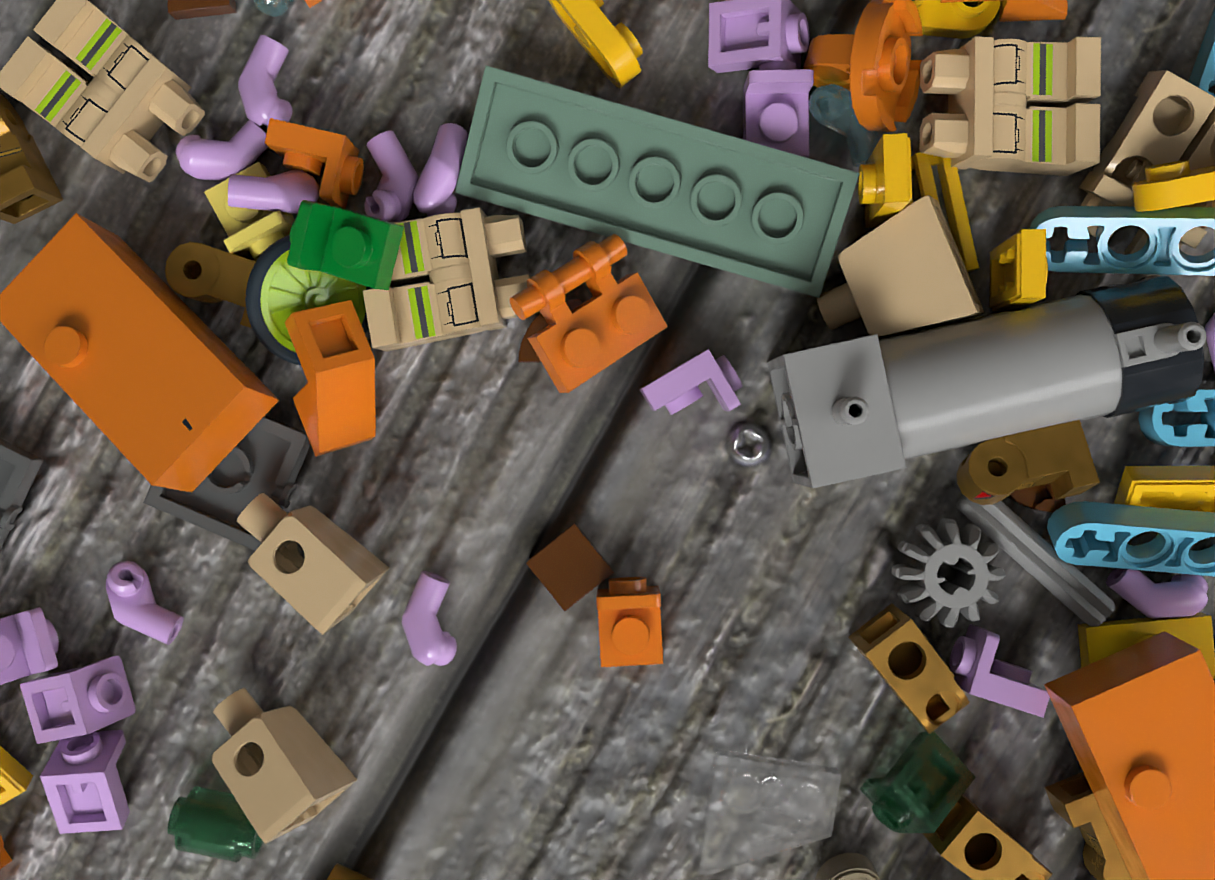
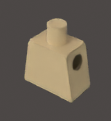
M929 195L918 199L843 250L838 255V260L847 283L820 294L819 298L817 297L820 312L831 330L862 317L869 335L877 334L878 338L961 320L984 313L938 201Z
M261 493L247 505L237 518V522L262 543L248 559L247 562L250 567L322 635L347 617L389 569L385 563L312 506H306L287 513L265 493ZM298 543L304 550L305 558L298 551Z
M242 688L224 699L213 711L231 735V738L212 754V763L265 844L311 821L357 781L347 766L298 710L292 706L263 712L247 689Z

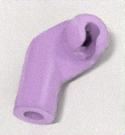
M261 34L240 75L238 89L247 118L258 126L263 124L268 128L270 118L289 122L292 116L291 104L277 97L274 81L289 50L279 42Z
M390 130L373 137L366 145L379 167L382 177L377 189L372 194L373 197H366L364 207L366 215L394 223L402 222L409 215L414 201L413 190L419 177L394 131Z
M299 169L289 170L266 178L230 174L228 206L298 214L300 203L303 200L317 202L320 187L312 175Z
M121 561L114 564L109 569L106 579V591L114 618L119 623L167 645L171 644L178 635L184 618L156 605L149 578L145 570L132 561Z
M1114 568L1106 581L1109 588L1151 619L1194 616L1208 602V584L1201 575L1181 574L1180 576L1177 574L1172 577L1171 582L1154 583L1139 570Z
M422 571L403 613L402 626L415 659L426 666L433 663L438 666H444L453 660L457 651L456 639L451 637L448 632H442L436 616L450 582L437 574Z

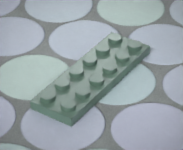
M485 65L455 193L609 237L612 234H617L627 243L819 298L860 173Z

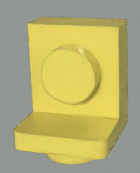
M260 162L235 174L264 178L271 176L267 168ZM228 178L204 193L228 235L224 243L229 252L249 260L254 259L256 262L270 245L290 235L295 219L291 213L228 206Z

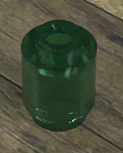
M195 786L187 797L180 796L176 800L169 817L168 834L175 836V848L178 851L239 862L242 857L255 859L264 843L232 793Z

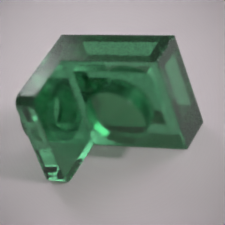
M925 731L920 732L885 777L868 778L860 790L872 802V811L876 818L890 830L897 833H934L976 777L934 731L930 734Z

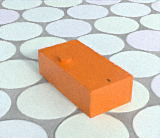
M77 213L0 293V322L152 486L192 493L279 401L120 236Z
M1164 631L1044 684L1131 879L1215 880V681L1201 650Z

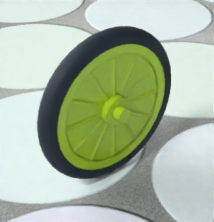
M287 235L270 245L257 259L248 278L245 302L250 325L259 341L280 359L301 365L284 323L291 313L352 300L366 334L369 326L363 290L373 288L324 272L303 270L289 266L287 258L291 243L290 235Z

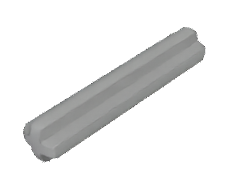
M963 494L956 503L957 509L1084 623L1097 627L1113 613L1115 609L1114 601L1075 566L1060 559L1055 549L1002 501L993 505H980L970 501Z

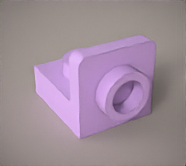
M727 0L709 3V68L716 73L755 69L759 65L770 61H791L797 64V69H801V53L806 52L809 47V26L805 14L790 0Z
M770 61L759 65L758 70L749 71L743 86V140L808 158L809 91L814 84V71L811 69H797V64L791 61Z
M709 349L641 388L640 391L652 411H656L665 405L670 415L703 397L698 385L706 381L724 411H731L741 405L734 392L742 388V384L728 359L724 355L714 359Z
M40 607L0 619V685L58 667L55 655L59 648L57 632L53 624L48 619H45Z
M970 624L966 636H960L956 640L950 656V671L953 672L955 676L953 679L959 687L969 694L1044 718L1050 697L1046 690L1029 682L1032 671L994 659L1000 636Z
M119 656L108 657L80 668L41 676L20 684L37 744L90 734L133 715L136 710L123 663Z
M122 730L94 731L87 735L61 739L57 744L40 778L60 834L123 829L130 809L116 767V762L126 744Z

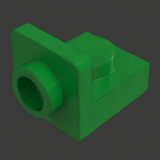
M303 200L300 203L297 218L290 230L291 245L287 263L289 266L298 269L324 272L373 289L389 290L404 226L341 207Z

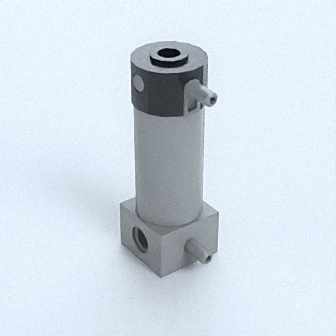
M1155 274L1143 277L1132 283L1110 284L1079 291L1075 296L886 338L878 339V335L875 334L789 353L767 362L793 483L817 488L907 468L905 459L978 444L990 439L1067 422L1082 421L1100 416L1111 418L1138 412L1156 405L1186 401L1195 396L1202 382L1204 368L1203 345L1206 341V331L1198 323L1194 308L1182 287L1169 276Z

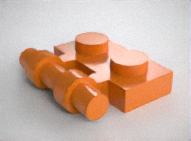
M612 234L599 243L594 241L585 243L573 252L572 260L553 272L546 269L540 271L527 280V288L509 299L513 311L521 320L529 318L538 311H540L548 326L527 339L559 393L571 392L668 327L638 272L628 274L617 282L611 274V265L627 255L626 245L617 234ZM585 282L593 297L570 311L565 302V294Z

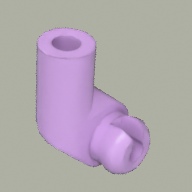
M248 120L229 141L201 139L199 135H188L177 144L176 156L180 162V167L185 173L197 179L224 181L229 178L230 174H237L250 167L268 148L264 143L266 132L252 120Z
M447 123L439 127L430 157L413 190L414 203L418 211L426 213L428 217L454 213L457 200L453 191L457 183L468 140L467 131L457 124Z

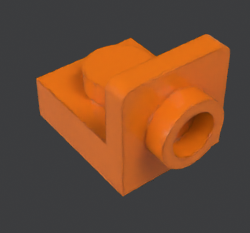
M270 118L264 143L284 158L282 165L291 170H303L314 176H320L321 169L324 167L319 196L328 204L345 209L349 194L356 195L362 182L364 164L363 159L358 157L359 149L346 135Z
M634 576L609 579V589H597L596 595L601 667L663 664L661 594L659 586H647L646 577Z

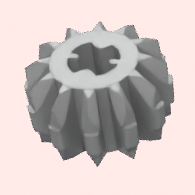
M942 518L940 520L937 533L929 525L922 523L916 526V535L920 545L917 547L905 541H901L898 544V550L902 554L911 557L909 564H897L892 567L893 576L903 580H910L898 591L899 599L906 604L917 602L915 615L924 621L930 620L937 614L940 624L945 627L955 626L959 612L972 622L980 620V610L976 603L979 599L990 604L999 602L998 595L994 591L987 589L988 581H999L1006 576L1004 569L987 565L999 552L997 545L991 542L979 543L981 538V529L979 527L967 524L959 531L956 521L950 518ZM943 562L950 564L951 568L958 570L952 582L937 575L939 567Z

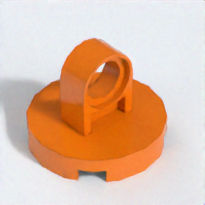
M871 0L863 9L855 29V34L819 35L810 42L803 69L814 71L813 86L831 92L851 93L852 107L858 123L867 131H896L897 128L894 122L906 123L911 116L918 97L920 65L922 60H911V36H923L922 23L917 6L912 0Z

